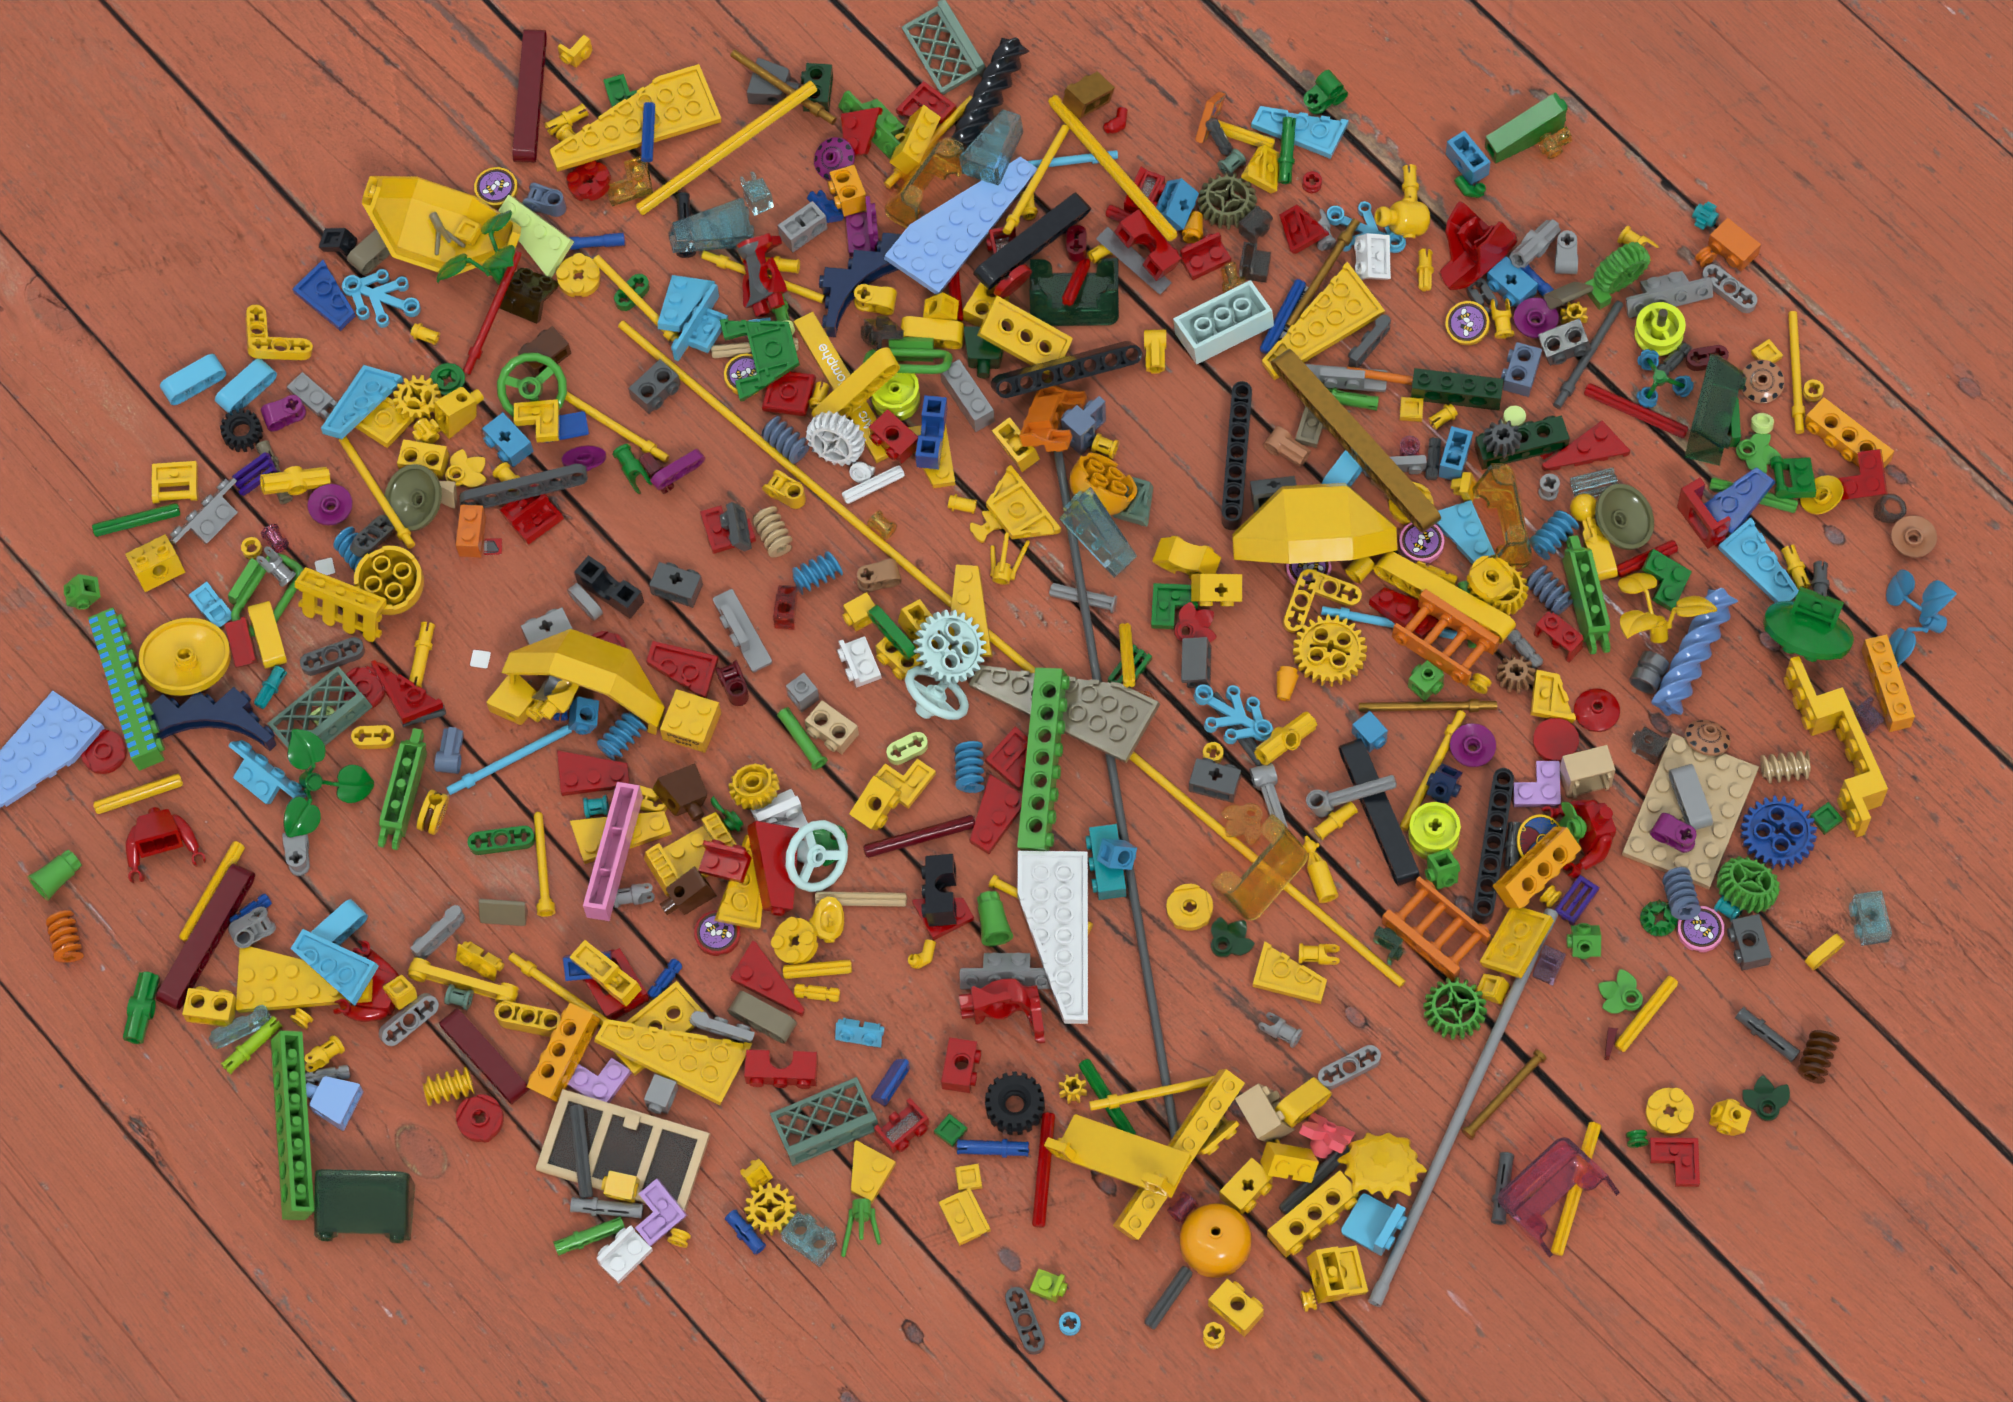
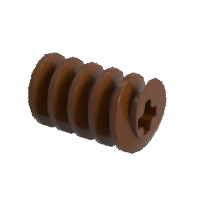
M1823 1030L1810 1032L1809 1040L1806 1042L1807 1048L1804 1049V1056L1800 1060L1801 1065L1797 1068L1800 1076L1817 1084L1825 1082V1079L1821 1076L1828 1075V1071L1825 1068L1831 1067V1062L1826 1059L1834 1058V1054L1830 1051L1837 1049V1046L1834 1044L1840 1041L1837 1035Z

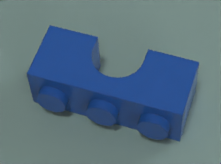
M924 395L921 435H918L915 455L916 465L919 468L939 470L948 410L947 397Z

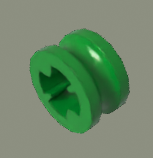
M1633 1130L1627 1132L1626 1138L1629 1139L1627 1146L1638 1148L1648 1145L1649 1142L1645 1139L1647 1131Z

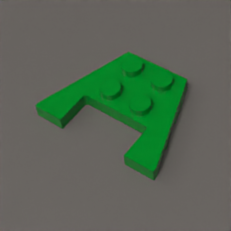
M720 319L725 341L747 335L757 374L735 380L741 402L800 365L789 322L762 320L760 322Z

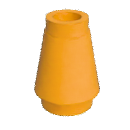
M1198 211L1190 213L1182 231L1183 240L1187 244L1198 242L1203 238V214Z
M1280 666L1279 671L1276 672L1278 700L1290 701L1299 677L1296 668Z

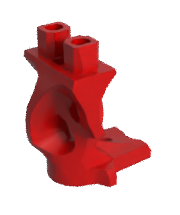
M1000 979L982 988L972 986L971 993L959 995L962 1019L974 1017L975 1024L978 1025L986 1017L1002 1020L1016 1011H1022L1029 1019L1035 1042L1045 1043L1037 985L1025 986L1017 979Z

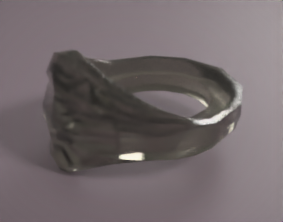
M1887 494L1877 500L1873 514L1876 520L1883 523H1895L1905 516L1907 508L1905 502L1899 496ZM1892 499L1898 502L1901 512L1899 514L1888 513L1884 506L1887 500Z

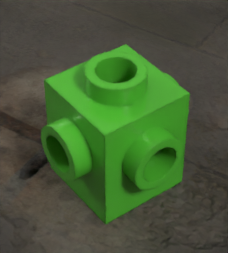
M78 574L65 584L64 596L67 606L84 610L101 597L98 578Z
M1428 660L1423 665L1418 664L1411 672L1412 676L1408 680V688L1424 702L1433 693L1435 695L1438 694L1444 686L1443 671Z
M1449 848L1427 856L1425 875L1435 885L1437 890L1458 883L1460 865Z
M1580 923L1571 926V934H1567L1566 943L1567 948H1571L1572 957L1580 959L1601 957V931L1599 925Z

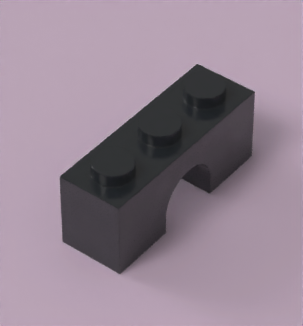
M589 555L574 571L579 585L629 619L632 618L644 603L642 591L624 579L621 583L615 580L607 572L605 566Z
M953 854L925 856V865L922 866V878L925 879V884L922 885V897L925 899V904H922L921 907L922 916L927 918L929 927L957 924V905L954 893L940 892L945 887L956 886V863Z

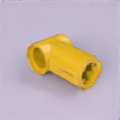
M1166 329L1144 330L1146 371L1152 374H1160V372L1165 371Z

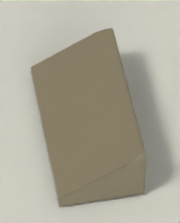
M1571 282L1543 296L1549 309L1553 310L1588 294L1594 288L1584 283Z
M479 899V918L481 923L514 926L526 925L528 909L525 902Z

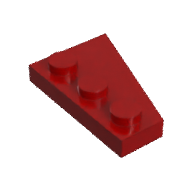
M557 750L562 796L615 790L617 782L630 784L627 763Z

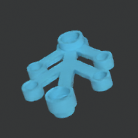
M1366 201L1361 202L1358 205V213L1364 217L1366 225L1363 223L1359 224L1355 231L1361 234L1352 236V241L1348 246L1344 247L1343 251L1351 250L1355 244L1356 236L1366 233L1390 235V252L1399 253L1403 251L1406 246V239L1401 235L1394 234L1388 226L1384 227L1386 233L1379 231L1371 213V204ZM1331 206L1327 210V218L1331 225L1341 224L1348 227L1352 219L1344 216V210L1340 206ZM1362 207H1367L1368 210H1367V211H1363V210H1361V208H1362ZM1338 216L1339 219H1333L1332 217ZM1397 242L1398 245H1392L1391 243Z
M380 269L376 273L363 278L355 275L347 276L342 282V290L347 296L353 297L357 308L356 314L360 320H367L370 317L369 308L364 305L361 294L369 297L376 314L377 325L385 328L390 324V320L384 312L381 302L403 310L404 314L408 317H415L421 311L419 301L416 298L411 297L401 300L386 294L395 290L401 292L408 290L409 282L407 278L401 276L395 281L387 283L390 279L388 271ZM380 275H386L383 279L379 278ZM375 282L384 284L373 289L367 287L368 285L373 284ZM401 282L406 283L404 286H399ZM352 285H356V286H357V287H355V288H353V289H350V287H351ZM412 307L416 308L413 311H408ZM361 311H367L366 314L360 315ZM386 318L385 322H379L380 319Z
M1205 684L1197 686L1194 692L1196 703L1199 705L1208 704L1227 716L1220 718L1208 717L1204 723V729L1207 732L1213 733L1218 727L1242 724L1247 728L1240 730L1229 728L1225 731L1223 739L1227 744H1234L1237 739L1254 737L1256 740L1264 742L1271 737L1273 727L1268 720L1263 719L1258 698L1249 697L1245 704L1246 710L1252 713V720L1246 716L1240 698L1239 687L1231 685L1225 693L1226 698L1232 702V708L1213 697V690L1210 686ZM1230 691L1235 692L1236 695H1232Z

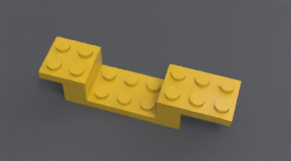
M1800 657L1790 658L1788 668H1786L1784 683L1788 690L1791 689L1794 696L1792 698L1793 704L1797 710H1800L1803 716L1801 717L1805 730H1809L1811 736L1836 728L1838 739L1845 744L1846 757L1849 762H1853L1855 776L1844 780L1837 802L1840 810L1846 813V823L1849 830L1854 831L1856 838L1863 836L1871 820L1868 810L1882 806L1888 787L1843 687L1817 696Z

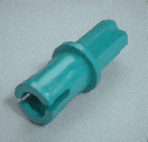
M274 666L268 679L263 681V687L254 700V704L257 707L264 709L273 694L278 693V687L287 675V672L282 667Z

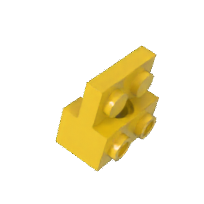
M166 534L125 554L144 592L185 573Z
M1357 1245L1343 1248L1336 1246L1318 1249L1306 1257L1318 1304L1338 1301L1344 1297L1362 1295L1368 1292Z

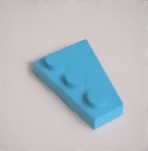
M672 275L658 320V329L680 332L684 324L692 317L694 308L701 303L704 292L707 289L709 290L712 284H715V281Z

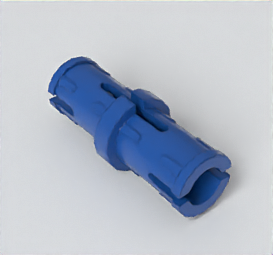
M737 1210L731 1211L725 1217V1221L735 1230L737 1238L743 1240L754 1255L759 1254L764 1250L766 1244L753 1231L752 1225L748 1224Z

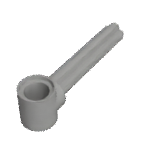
M1271 762L1267 766L1261 765L1250 768L1252 783L1255 789L1257 788V790L1262 791L1279 846L1282 850H1288L1294 844L1275 790V785L1278 782L1275 767Z
M1390 775L1329 793L1328 790L1321 791L1317 789L1307 795L1306 803L1316 816L1326 817L1334 810V806L1394 789L1397 783L1395 777ZM1319 801H1323L1321 805L1316 806Z

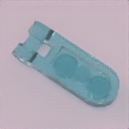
M259 1005L254 1009V1013L246 1017H238L233 1020L232 1024L226 1027L214 1029L209 1037V1042L214 1049L222 1048L260 1029L271 1018V1015L266 1006Z

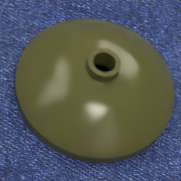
M411 464L401 468L392 476L387 485L385 497L404 527L410 531H417L426 527L435 518L440 508L442 490L438 477L431 469L422 465Z
M1614 484L1601 492L1596 502L1595 515L1597 524L1605 538L1616 547L1624 550H1634L1645 545L1651 538L1654 530V516L1651 506L1644 495L1634 487L1626 484Z

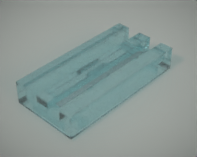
M1614 467L1570 478V484L1575 497L1579 494H1590L1593 497L1598 496L1603 490L1612 485L1580 493L1578 492L1579 490L1594 488L1611 482L1613 485L1619 484Z

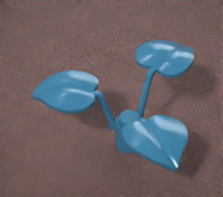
M1904 569L1899 570L1891 579L1886 591V600L1892 606H1898L1905 600L1921 611L1919 622L1922 627H1908L1906 631L1898 628L1891 635L1889 642L1898 668L1910 656L1915 647L1916 637L1912 633L1913 631L1925 633L1928 630L1935 633L1944 631L1947 626V618L1938 614V612L1957 595L1944 582L1935 580L1925 589L1922 595L1923 602L1920 606L1907 596L1914 590L1915 580L1913 575Z

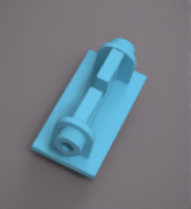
M844 1017L843 1020L838 1019L835 1040L882 1047V1036L884 1035L885 1027L881 1026V1024L864 1022L863 1027H859L860 1021L846 1019Z

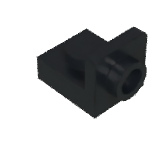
M325 228L319 248L323 252L341 251L347 257L351 250L355 248L357 238L346 228Z

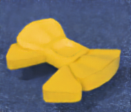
M982 511L986 521L982 526L970 523V531L980 543H984L987 535L992 531L1003 529L990 511Z

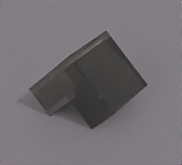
M1244 242L1239 279L1267 283L1271 252L1257 250L1258 244Z

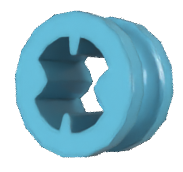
M1074 1312L1064 1313L1059 1319L1061 1332L1067 1336L1077 1334L1081 1327L1079 1316ZM1066 1319H1070L1071 1322L1076 1321L1077 1324L1074 1323L1073 1329H1070L1069 1326H1063V1324L1066 1325Z

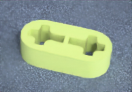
M914 732L891 743L887 747L886 752L889 762L894 765H900L922 755L928 749L927 737L921 732ZM914 740L921 742V747L914 745ZM897 749L898 752H901V756L893 755V750Z

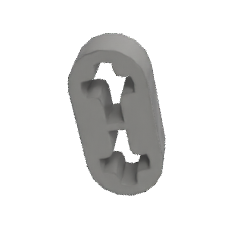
M578 583L567 589L570 597L593 621L603 614L599 605Z

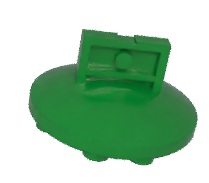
M1801 586L1795 601H1780L1772 604L1767 608L1763 618L1765 632L1782 646L1784 652L1789 654L1796 653L1804 656L1806 660L1811 662L1842 659L1850 652L1854 642L1851 629L1839 618L1844 602L1828 596L1825 597L1818 594V592Z

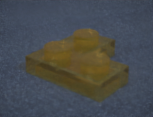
M641 156L624 162L626 179L609 184L608 196L612 207L653 193L648 162H642Z

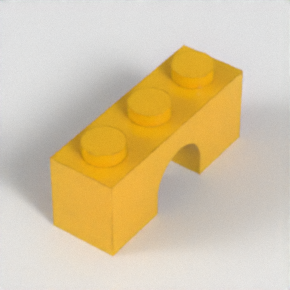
M925 105L912 114L903 131L907 135L895 148L889 163L906 175L920 164L941 117Z

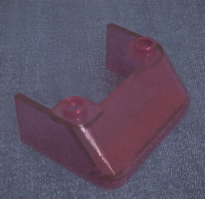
M1563 1137L1554 1141L1504 1187L1498 1195V1202L1520 1229L1550 1258L1553 1254L1542 1240V1237L1548 1230V1224L1542 1215L1575 1184L1582 1190L1589 1191L1596 1188L1602 1182L1616 1196L1620 1192L1608 1174L1569 1138Z

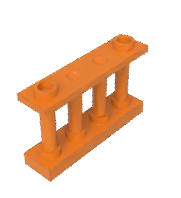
M1424 589L1420 594L1418 607L1421 609L1405 628L1396 623L1393 628L1392 638L1399 645L1406 646L1450 675L1455 682L1462 683L1467 687L1472 674L1469 669L1483 652L1493 655L1497 651L1500 637L1427 589ZM1427 615H1432L1439 622L1422 640L1412 632ZM1446 627H1450L1458 632V634L1444 651L1440 652L1431 644ZM1468 639L1477 646L1460 665L1450 657L1461 643Z
M1419 876L1416 879L1415 888L1418 889L1416 894L1399 912L1393 913L1388 909L1383 914L1382 924L1454 982L1460 973L1459 962L1479 940L1487 946L1490 942L1491 934H1489L1490 932L1485 925L1477 924L1439 893L1432 882L1428 879L1424 880ZM1425 897L1436 904L1416 927H1410L1405 923V918ZM1443 911L1446 912L1454 920L1434 942L1427 941L1423 937L1424 931ZM1462 925L1472 935L1452 957H1447L1441 952V947Z

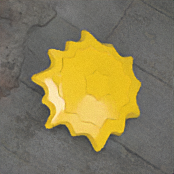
M1366 1133L1364 1139L1351 1142L1348 1145L1349 1152L1339 1157L1337 1161L1347 1165L1344 1174L1353 1181L1352 1193L1356 1194L1366 1189L1371 1195L1377 1191L1382 1192L1385 1199H1389L1393 1191H1400L1407 1196H1411L1410 1184L1417 1182L1418 1173H1426L1427 1170L1416 1161L1418 1155L1410 1148V1139L1395 1137L1391 1133L1381 1136Z

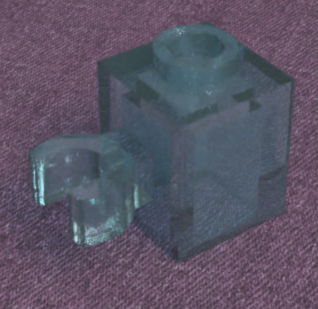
M752 171L750 172L751 181H745L743 176L740 177L745 201L755 216L774 206L772 194L763 178L757 179L756 174Z

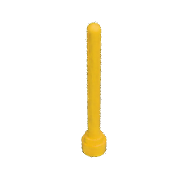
M535 812L534 826L540 899L536 908L538 916L548 917L554 915L556 911L555 903L552 902L549 895L543 814Z

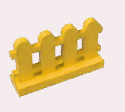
M307 567L304 568L295 580V588L302 592V599L299 601L298 606L302 608V612L306 617L313 618L316 614L322 615L323 622L328 626H333L336 621L342 623L343 630L348 634H353L356 630H360L363 632L364 639L369 642H374L377 637L380 638L382 635V630L378 629V622L382 620V614L380 613L386 606V598ZM318 598L323 600L322 607L318 606ZM338 606L343 608V615L338 614ZM358 614L363 616V623L358 621Z

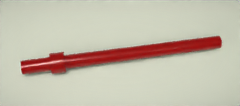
M515 250L513 257L514 266L507 267L474 346H471L467 354L469 357L463 369V372L471 375L477 359L480 360L483 353L481 349L521 259V252Z

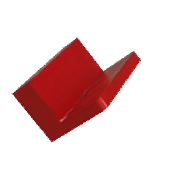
M245 616L240 617V620L225 623L236 668L258 663L249 622Z

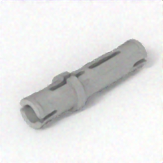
M572 1197L570 1212L590 1213L591 1216L601 1214L642 1219L643 1203L599 1200L598 1197H593V1199Z

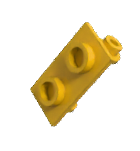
M464 941L462 945L458 944L456 960L462 965L478 972L481 976L495 982L497 970L500 972L504 967L502 959L489 952L482 957L484 949L473 944L471 941Z

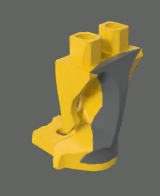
M549 675L540 690L532 694L531 698L536 702L529 711L538 719L544 717L547 720H551L555 713H564L570 708L579 685Z

